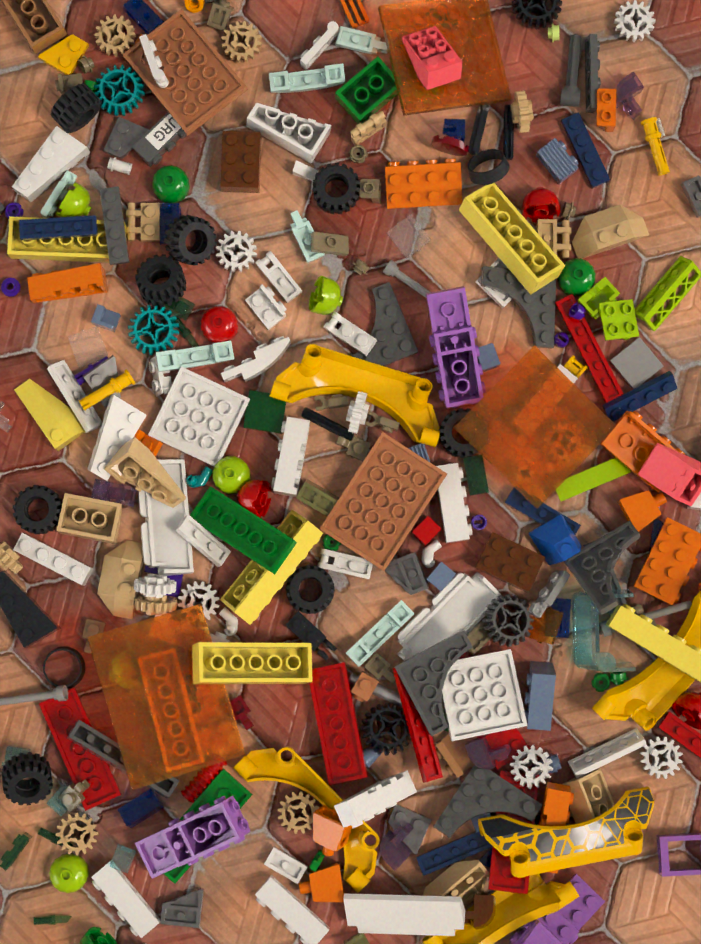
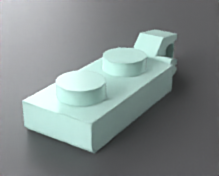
M343 26L339 28L335 44L338 47L371 55H377V52L387 54L389 43L380 41L381 38L377 37L376 34Z
M68 170L66 171L40 211L43 218L55 215L58 209L56 205L59 200L63 201L68 193L66 189L73 186L77 175Z
M298 210L290 213L294 222L290 224L291 230L307 263L325 256V253L311 252V233L314 230L309 220L307 221L306 217L301 219Z

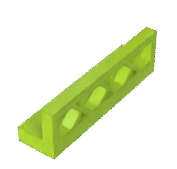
M680 256L634 309L636 317L643 320L652 331H656L701 278V271L695 263ZM693 270L695 275L688 280V274ZM682 285L681 291L676 294V288ZM670 299L669 305L664 308L665 301ZM657 313V319L652 323L650 319Z

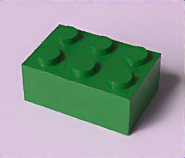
M377 56L335 92V99L357 124H362L370 118L369 116L377 113L397 96L403 89V83Z

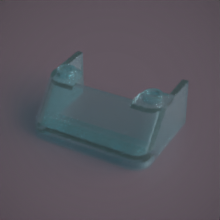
M629 589L612 590L615 598L634 597L633 592ZM585 591L576 592L571 599L573 661L575 665L581 669L601 672L636 671L635 666L631 662L616 663L612 654L600 652V612Z

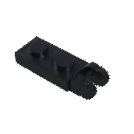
M299 611L286 624L304 643H311L312 650L316 651L325 660L329 658L328 655L318 648L322 642L331 651L335 652L337 649Z

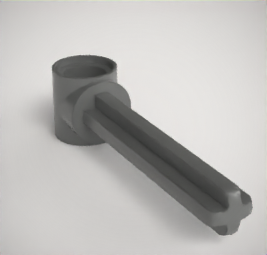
M578 34L570 36L566 86L561 89L560 106L579 107L581 90L577 87L581 36Z

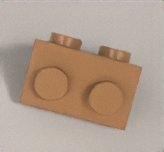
M448 734L435 743L438 757L440 760L443 758L448 763L445 766L451 776L455 774L457 778L463 775V772L476 762L487 756L477 737L451 741Z

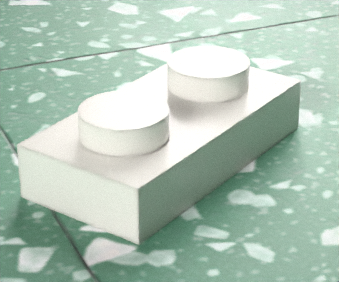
M273 847L264 863L267 867L297 884L308 867L276 847Z

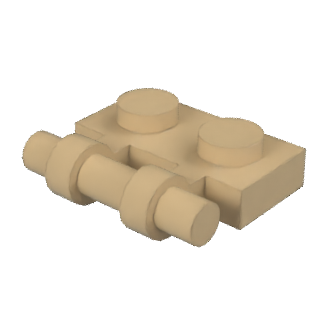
M383 111L369 116L370 119L362 124H357L356 128L350 131L351 141L354 146L359 145L386 127L387 121Z
M128 203V210H126V217H128V227H126L127 241H135V234H141V242H160V203H141V210H135V203ZM135 218H141V227H135Z
M538 219L537 233L556 255L557 251H562V258L569 259V252L571 251L570 221L562 220V227H557V219ZM557 234L562 235V244H557Z

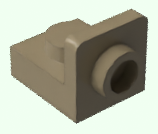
M225 0L214 2L207 25L223 31L226 30L230 14L234 10V7L230 6V2Z
M58 73V80H55L57 91H60L63 95L70 88L82 84L83 76L82 73L65 76Z
M361 179L360 198L371 199L373 203H380V180Z

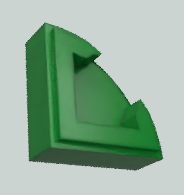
M321 849L318 850L309 865L310 869L315 872L325 856Z

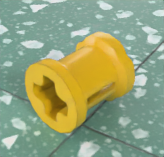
M574 355L563 366L577 378L587 369V366L579 363Z

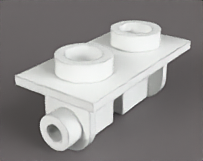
M154 356L150 359L149 371L153 375L152 389L157 397L163 391L164 395H167L172 382L171 376L164 377L163 375L170 373V371L159 372L157 358Z

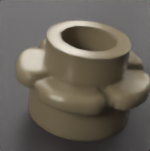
M83 55V58L78 60L79 67L84 74L92 73V68H94L93 60Z
M356 145L349 151L350 159L353 162L363 163L368 156L367 150L362 145Z
M565 202L561 217H565L566 220H569L570 217L573 218L575 215L576 207L573 202Z
M358 259L356 262L353 261L355 265L353 269L359 275L363 273L367 275L370 267L361 259Z

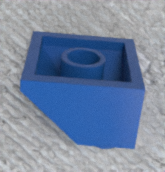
M562 514L528 533L540 553L545 556L548 565L563 562L581 551L582 545Z

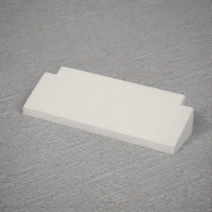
M158 460L186 496V499L172 508L152 498V494L144 490L138 491L139 513L142 517H145V523L141 525L143 562L149 568L157 567L158 575L194 573L192 545L175 531L183 518L189 515L185 460Z
M478 572L472 578L466 573H457L447 586L432 599L433 605L430 608H423L398 634V642L403 648L397 655L405 661L461 630H464L467 634L485 616L483 612L489 611L486 606L488 604L492 605L491 600L497 599L501 594Z
M344 893L343 899L347 925L357 926L358 933L455 936L456 929L464 930L466 911L461 897Z

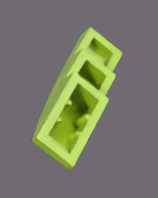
M614 458L554 483L553 486L560 502L631 473V471L617 458Z

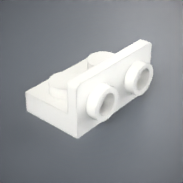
M262 284L257 291L245 299V302L265 327L270 330L286 317L284 311L287 309L281 301L276 302L273 298L275 294L270 287L267 286L265 288Z

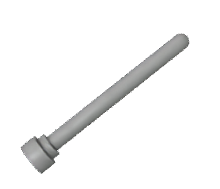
M392 260L383 270L384 274L397 277L425 298H427L426 293H430L429 290L401 272L397 263Z
M682 602L647 612L643 615L650 619H655L690 609L692 602ZM608 620L600 622L604 637L610 636L615 632V630L605 625Z
M61 685L54 688L53 691L0 698V706L53 698L59 702L67 701L68 689L66 685Z

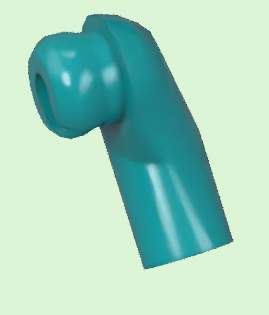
M205 466L200 475H189L186 478V483L192 488L204 486L212 475L213 470Z

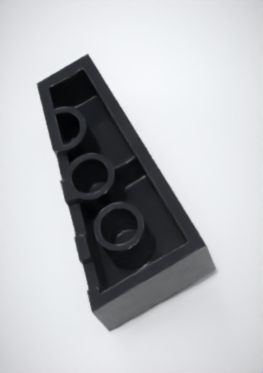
M0 572V607L24 648L32 646L61 629L8 572Z

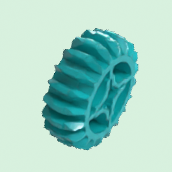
M114 65V70L112 71L107 67V74L101 72L102 79L96 78V82L99 84L94 85L96 89H99V91L95 92V95L102 101L101 109H107L108 114H111L114 110L115 116H118L119 112L125 116V111L127 110L132 114V107L138 109L137 102L142 103L143 99L141 97L145 96V92L142 91L145 88L144 84L141 83L143 80L137 77L136 71L132 72L131 67H128L126 71L124 65H121L120 69H117V66ZM120 78L117 82H111L113 79ZM128 80L134 84V93L127 89ZM106 88L112 92L111 102L105 97ZM122 99L128 100L124 103H119Z
M147 305V311L141 307L140 311L142 313L140 315L137 312L134 313L137 319L130 318V322L134 325L128 326L129 330H133V332L128 333V336L135 337L131 340V343H137L135 348L137 350L142 348L143 354L148 349L150 356H153L154 350L156 352H160V349L168 351L167 345L170 348L174 347L171 340L174 342L178 341L173 335L180 334L178 330H175V328L179 327V323H173L177 318L176 316L170 317L172 314L171 310L165 313V306L161 307L160 311L158 305L154 306V310H152L150 305ZM154 316L164 318L168 324L156 323ZM148 317L147 326L139 330L142 321ZM152 322L157 329L155 331V336L152 334V332H149L152 330L153 327ZM169 330L167 337L160 342V335ZM139 336L152 337L154 344L143 342Z

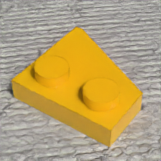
M72 34L39 54L38 58L65 75H71L78 65V60L82 58L88 49L89 44Z

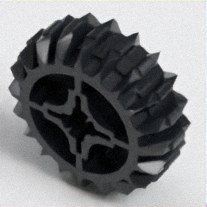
M514 0L511 3V6L515 7L512 12L517 14L516 19L522 18L521 24L524 25L527 22L528 28H531L532 24H534L536 30L539 28V24L543 28H546V22L551 25L553 19L557 20V13H561L562 10L560 8L562 6L561 0H550L552 8L549 12L545 6L547 0H528L529 4H527L525 9L522 5V0ZM531 13H537L539 16L531 15Z
M385 703L384 708L381 704H378L377 709L372 707L370 712H366V718L361 721L364 726L360 730L366 732L362 735V738H368L365 745L370 743L373 745L370 748L371 751L377 748V754L379 755L383 750L385 756H388L390 752L395 755L397 750L401 752L404 750L403 746L407 747L409 745L407 740H411L405 714H401L403 708L397 711L396 704H393L390 708L389 703ZM382 715L391 716L395 720L389 721L385 718V716L382 717ZM374 719L377 721L376 724L378 726V732L375 734L373 732ZM393 725L389 731L381 733L384 728ZM397 725H400L401 728L400 739L397 738L395 731ZM386 738L392 744L383 743L378 739Z

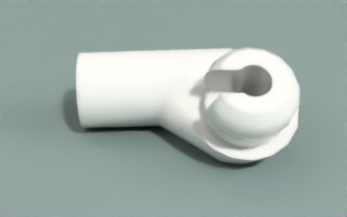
M437 539L422 551L421 560L427 568L434 566V552L442 547Z
M224 607L219 615L226 620L225 634L232 636L238 630V619Z

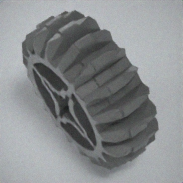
M506 594L505 597L500 595L497 599L491 600L492 605L488 604L486 606L489 611L483 612L487 618L483 619L482 622L487 623L488 626H485L484 630L490 631L487 634L488 637L494 636V643L499 641L500 646H503L505 643L507 647H511L512 644L517 646L519 641L524 642L525 637L531 635L528 630H532L534 627L529 623L534 622V619L529 617L532 614L527 611L529 605H523L524 599L518 600L516 595L512 597L510 594ZM503 605H509L516 609V611L511 613L504 609ZM496 614H497L498 617H499V622L497 623V625H496ZM507 617H512L510 618V623L505 624ZM519 617H520V619H521V625H520V626H519V624H518V618H519ZM506 628L507 630H509V632H512L514 635L507 636L503 634L500 630Z

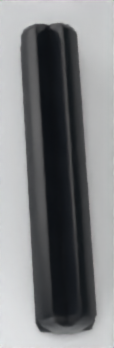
M486 102L479 103L468 149L471 155L479 153L489 111V105Z
M505 105L503 154L509 161L513 159L514 123L512 121L511 105Z
M307 407L304 408L301 414L303 418L349 441L354 436V433L348 432V428Z

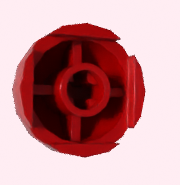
M538 187L530 191L523 199L522 215L526 220L528 217L532 219V222L537 223L538 219H553V216L556 214L557 217L560 215L559 199L551 190Z
M214 306L203 314L201 331L204 337L211 343L231 341L238 332L237 317L229 308Z
M251 480L245 483L237 493L239 505L259 518L261 516L265 517L271 504V498H268V492H272L270 483L265 480Z
M686 692L681 694L672 705L674 713L678 717L680 715L684 716L687 719L685 723L689 726L701 730V693Z

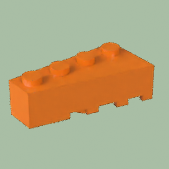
M101 263L67 270H55L47 274L35 273L32 274V277H27L30 300L33 303L108 293L106 272Z
M552 782L546 783L538 825L566 826V823H569L570 811L568 809L569 805H572L574 793H571L569 785ZM558 870L550 871L551 873L558 874Z

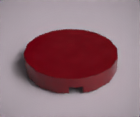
M439 135L434 136L431 145L433 148L455 156H466L469 146L459 139L444 136L441 139Z

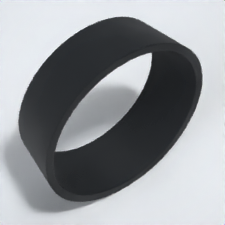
M497 149L483 150L474 155L468 162L470 180L477 185H489L499 181L508 173L510 168L503 152ZM492 159L501 160L500 164L492 170L486 172L473 171L479 164Z
M58 647L47 655L43 664V673L52 686H61L52 683L48 679L45 672L46 661L54 652L61 650L71 652L79 661L80 671L77 678L72 683L66 685L67 689L76 686L83 679L86 669L85 661L77 650L71 647Z

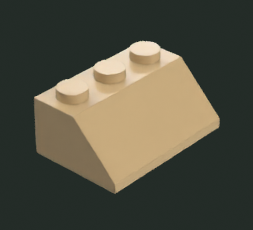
M65 493L57 532L64 535L116 544L120 528L122 504Z
M601 768L563 783V785H569L571 793H574L573 803L569 807L576 824L594 819L614 806Z

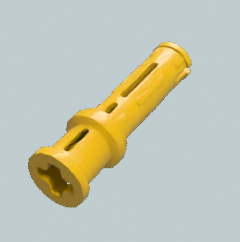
M652 117L641 121L640 124L644 127L645 141L649 142L658 176L670 173L660 140L662 134L659 132L656 124L657 117Z
M127 369L124 370V373L118 377L110 378L111 380H109L108 384L78 400L84 411L115 392L121 393L122 389L130 384H136Z

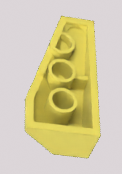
M28 379L14 389L57 451H60L85 433L72 409L31 379Z

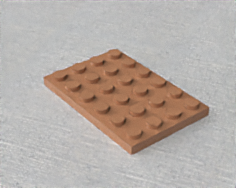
M182 9L147 35L149 40L153 39L157 51H154L155 56L160 57L163 66L160 69L163 70L169 81L167 87L160 88L155 81L141 41L122 54L187 136L248 90L243 81Z
M382 432L320 527V530L385 571L447 476V473Z

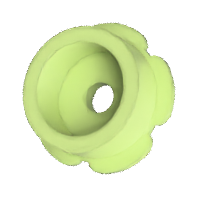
M553 23L552 27H548V39H552V42L559 40V25H553Z

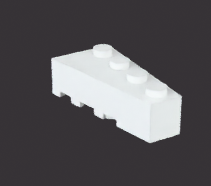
M110 395L87 470L107 481L110 474L104 470L105 466L122 445L134 437L147 415L115 395Z
M287 417V420L282 423L281 432L284 433L283 440H279L278 451L281 452L279 459L276 458L274 470H277L276 478L273 477L271 489H273L275 494L297 497L310 420Z
M407 770L374 783L334 805L343 828L350 825L352 828L362 825L363 821L374 818V814L378 815L385 812L386 809L397 805V802L417 791Z

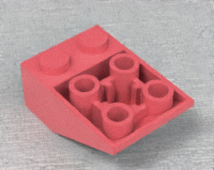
M436 26L402 37L415 72L427 90L461 79L462 60Z
M657 443L638 472V475L673 499L692 506L701 493V462Z

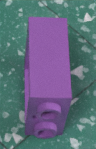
M701 833L657 835L659 875L662 877L701 875V868L670 870L668 841L700 840L701 849Z

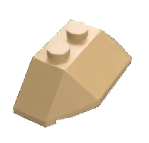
M617 205L585 216L572 241L576 257L583 259L648 237L649 233L643 217L622 205Z
M128 540L104 555L97 594L113 616L133 619L135 598L138 595V592L134 590V580L141 577L144 563L141 542Z
M479 860L455 862L425 887L423 896L461 897L464 907H466L474 900V895L482 893L490 873Z

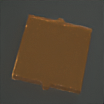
M548 607L541 618L533 616L534 622H531L530 625L534 628L529 630L531 635L528 638L537 640L538 643L544 642L554 645L564 613Z

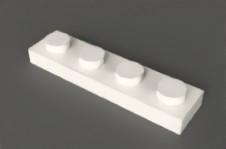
M65 360L50 365L47 370L85 432L88 433L100 428L102 421L93 406L84 411L78 400L86 397Z
M638 728L569 760L568 764L576 778H579L647 744Z

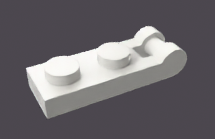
M336 22L328 23L327 31L322 37L319 35L314 40L312 48L310 50L306 49L300 56L301 67L305 70L315 62L338 36L339 26Z
M146 34L140 36L139 38L155 81L160 88L167 87L169 81L163 70L160 69L163 66L160 57L155 56L154 51H157L153 39L149 40Z
M271 251L267 252L263 259H258L255 262L287 303L302 293L301 288ZM272 262L273 266L268 269L266 265Z
M334 311L331 315V320L326 322L323 327L367 356L376 344V338ZM338 322L342 324L339 329L335 328Z
M321 548L320 554L322 556L320 562H318V567L370 579L373 566L371 562L361 557ZM329 557L335 558L333 565L328 564Z

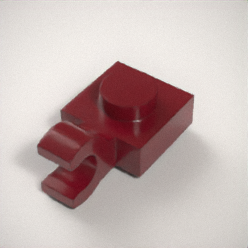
M241 695L224 705L234 722L240 719L246 730L254 726L246 715L251 710Z

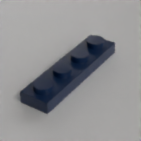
M579 112L562 119L561 123L591 188L593 189L609 182L610 178Z
M97 216L19 220L20 240L98 236Z
M668 371L602 405L607 420L612 423L620 419L626 411L633 412L678 389L674 376Z
M516 486L513 487L504 502L541 525L561 514ZM562 514L576 535L581 525Z
M475 831L416 856L423 876L486 850L492 847V845L485 839V836H481L480 831L477 833Z

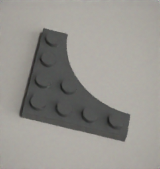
M483 266L481 268V287H488L506 293L514 299V302L523 312L525 311L530 321L533 347L554 348L556 279L530 295L508 268Z
M390 282L373 288L376 318L371 336L376 338L377 342L367 356L358 351L352 357L387 366L418 353V349Z
M630 521L583 547L579 553L564 561L601 615L618 606L611 585L612 573L617 560L633 542L641 538L639 532Z
M464 630L394 666L431 736L448 728L442 708V689L447 673L461 655L473 648Z
M476 762L435 823L434 828L448 838H451L468 820L479 815L495 812H507L533 822L543 805L479 762Z

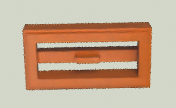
M340 0L352 29L369 22L361 0H356V3L364 20H361L353 0H348L357 23H354L345 0Z

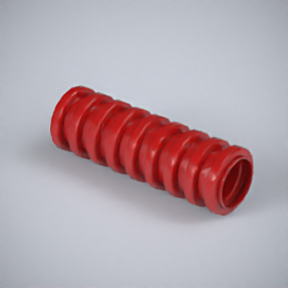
M214 753V757H210V761L205 763L206 766L201 767V772L198 771L197 776L193 777L194 780H190L189 785L185 786V790H181L182 796L189 802L194 803V799L199 797V793H203V789L207 788L206 785L211 783V779L214 780L215 775L219 774L218 771H222L223 766L227 765V761L218 753Z

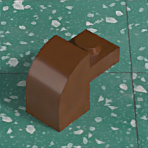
M474 895V911L465 912L464 925H471V922H474L473 927L476 930L488 926L495 916V896Z

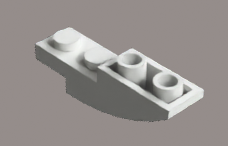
M282 336L273 340L274 343L268 346L266 343L259 345L253 351L256 359L248 358L243 360L242 364L237 367L231 365L224 368V372L221 373L224 382L243 376L245 382L264 373L286 352L291 344L289 337L284 338Z

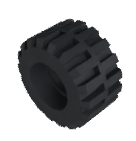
M78 84L66 91L56 101L51 110V116L66 133H73L83 128L95 117L102 101L86 84Z
M330 163L327 164L326 168L322 167L320 172L316 173L315 180H313V195L317 205L322 207L323 211L327 212L328 210L330 214H334V212L342 214V211H350V208H353L359 199L360 180H358V175L353 172L351 167L348 169L346 164L340 166L339 163L331 166ZM341 180L347 185L348 191L342 197H331L325 191L326 185L330 181Z
M182 215L180 219L175 218L173 220L174 223L168 225L169 231H165L167 238H164V242L167 243L165 246L166 250L170 251L168 254L174 260L176 259L188 265L195 266L198 263H205L204 259L209 260L211 258L210 254L215 252L214 246H217V242H215L217 235L213 233L215 231L214 227L210 226L211 223L205 221V219L191 215ZM191 231H194L195 243L191 249L187 250L186 237Z
M163 254L161 257L154 255V258L150 259L149 257L146 259V262H142L140 264L141 268H137V274H135L136 283L141 297L146 303H152V306L160 305V307H164L166 304L168 306L172 305L174 301L178 302V297H183V291H186L187 283L181 265L173 257L169 256L167 258ZM169 278L162 284H153L157 279Z
M459 408L456 411H451L449 415L447 414L442 421L439 429V440H441L442 447L446 449L445 451L451 453L452 456L460 458L472 457L485 445L488 436V426L484 422V418L478 415V412H473L469 408ZM464 422L473 427L475 436L470 443L460 444L454 440L452 430L456 424Z
M33 485V487H26L25 491H20L18 493L19 497L15 498L14 501L16 503L13 505L15 512L13 516L16 518V523L22 529L39 535L55 530V527L58 526L63 503L59 495L52 489L42 485ZM36 499H44L49 506L48 515L41 521L32 520L28 513L30 504Z
M306 565L298 568L288 578L286 585L287 598L290 604L302 613H319L330 605L334 597L333 580L323 568L315 565ZM313 578L321 584L322 593L318 599L306 601L300 596L299 586L305 579Z
M27 752V754L19 753V756L14 755L11 757L12 760L5 762L6 765L3 766L1 772L3 791L6 794V798L11 799V802L14 804L18 802V805L27 804V806L31 805V803L37 804L39 800L46 799V795L51 793L50 789L53 787L51 767L44 756L40 757V754L37 753L33 755L32 752Z

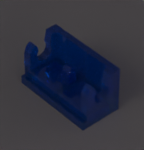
M129 0L123 4L124 11L147 35L164 23L143 0Z
M444 119L442 134L459 139L464 143L465 119Z
M164 203L160 206V245L167 244L164 242V238H167L165 231H169L168 225L170 223L173 224L175 218L180 219V203Z
M556 598L553 604L547 607L546 637L569 638L571 599Z
M149 789L117 809L127 827L133 828L165 808L163 803L157 798L156 792Z

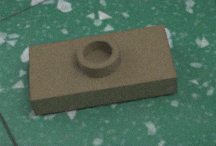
M312 232L311 252L347 256L349 254V238L344 235Z
M482 620L466 634L473 648L468 650L471 655H474L493 637L487 636L490 631L484 630V627L488 625L483 623Z

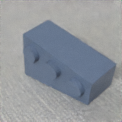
M530 661L529 674L527 673L526 679L528 692H525L527 710H524L527 729L551 731L556 673L552 662Z

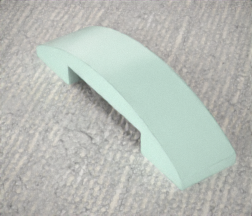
M343 63L326 65L325 68L269 73L271 93L312 91L346 83Z
M225 341L212 343V345L156 352L158 370L162 372L179 370L180 367L193 368L234 360L232 342Z
M401 600L356 642L346 654L360 667L414 615V612Z

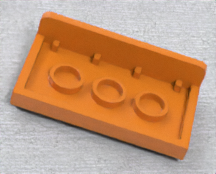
M456 158L445 159L444 163H437V159L426 160V164H418V161H407V165H400V162H388V166H384L387 209L462 204L461 162H456Z
M626 411L599 444L650 488L659 493V488L638 475L655 445L659 443L684 455L685 453L679 448L674 449L670 445L671 441L665 436H659L656 433L657 429L653 425L644 423L642 421L643 417L638 412Z
M667 517L633 587L665 602L669 606H672L673 603L676 604L681 596V593H679L681 587H685L690 576L687 574L690 568L694 569L698 561L696 556L698 551L701 552V533Z

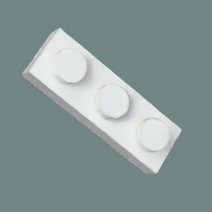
M186 515L175 530L217 567L222 566L231 552L190 515Z

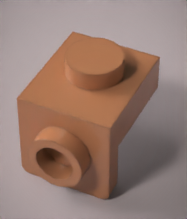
M362 671L351 690L354 694L353 697L361 702L364 700L368 702L379 680Z

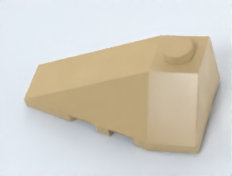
M136 437L122 445L104 468L119 482L136 486L135 490L139 492L144 490L152 494V498L172 508L186 499V496L149 448Z

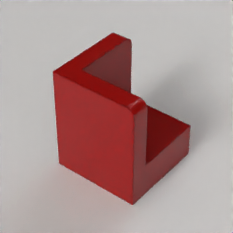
M427 516L412 531V534L426 546L439 533L441 527Z

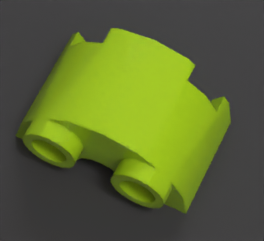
M604 277L577 301L592 318L597 320L600 317L598 303L617 301L615 298L620 293Z

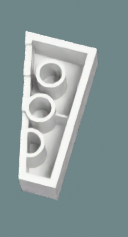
M256 103L251 110L246 123V127L255 132H261V135L309 163L313 162L331 131V125L325 123L324 125L316 122V120L304 119L296 114L284 113L279 109Z
M56 126L15 181L12 188L29 202L34 201L53 182L59 180L71 167L73 168L83 157L89 155L88 147Z

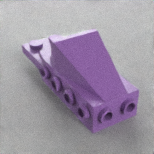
M461 286L426 293L432 327V335H429L431 347L435 351L432 354L434 365H438V372H435L437 383H441L442 389L438 390L440 401H444L446 408H456L460 405L476 404L479 401H484L483 393H486L484 382H481L480 375H483L481 363L478 364L477 359L480 356L478 345H475L474 338H477L475 327L471 326L465 287Z
M222 796L214 800L215 804L212 806L207 803L199 807L197 812L192 810L183 815L184 819L179 820V818L168 822L169 827L136 842L135 845L151 878L153 879L186 863L190 866L198 862V858L201 856L205 859L213 855L216 849L220 852L230 847L229 843L231 842L237 844L245 840L244 836L251 831L234 796L228 798Z
M575 873L569 881L580 897L559 911L523 925L524 928L510 938L509 944H573L579 937L577 934L580 928L605 901Z

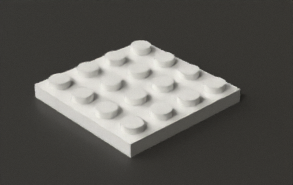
M180 367L148 436L215 467L217 462L223 458L250 398L186 368Z
M511 649L458 659L453 663L447 673L442 689V701L451 741L527 726Z

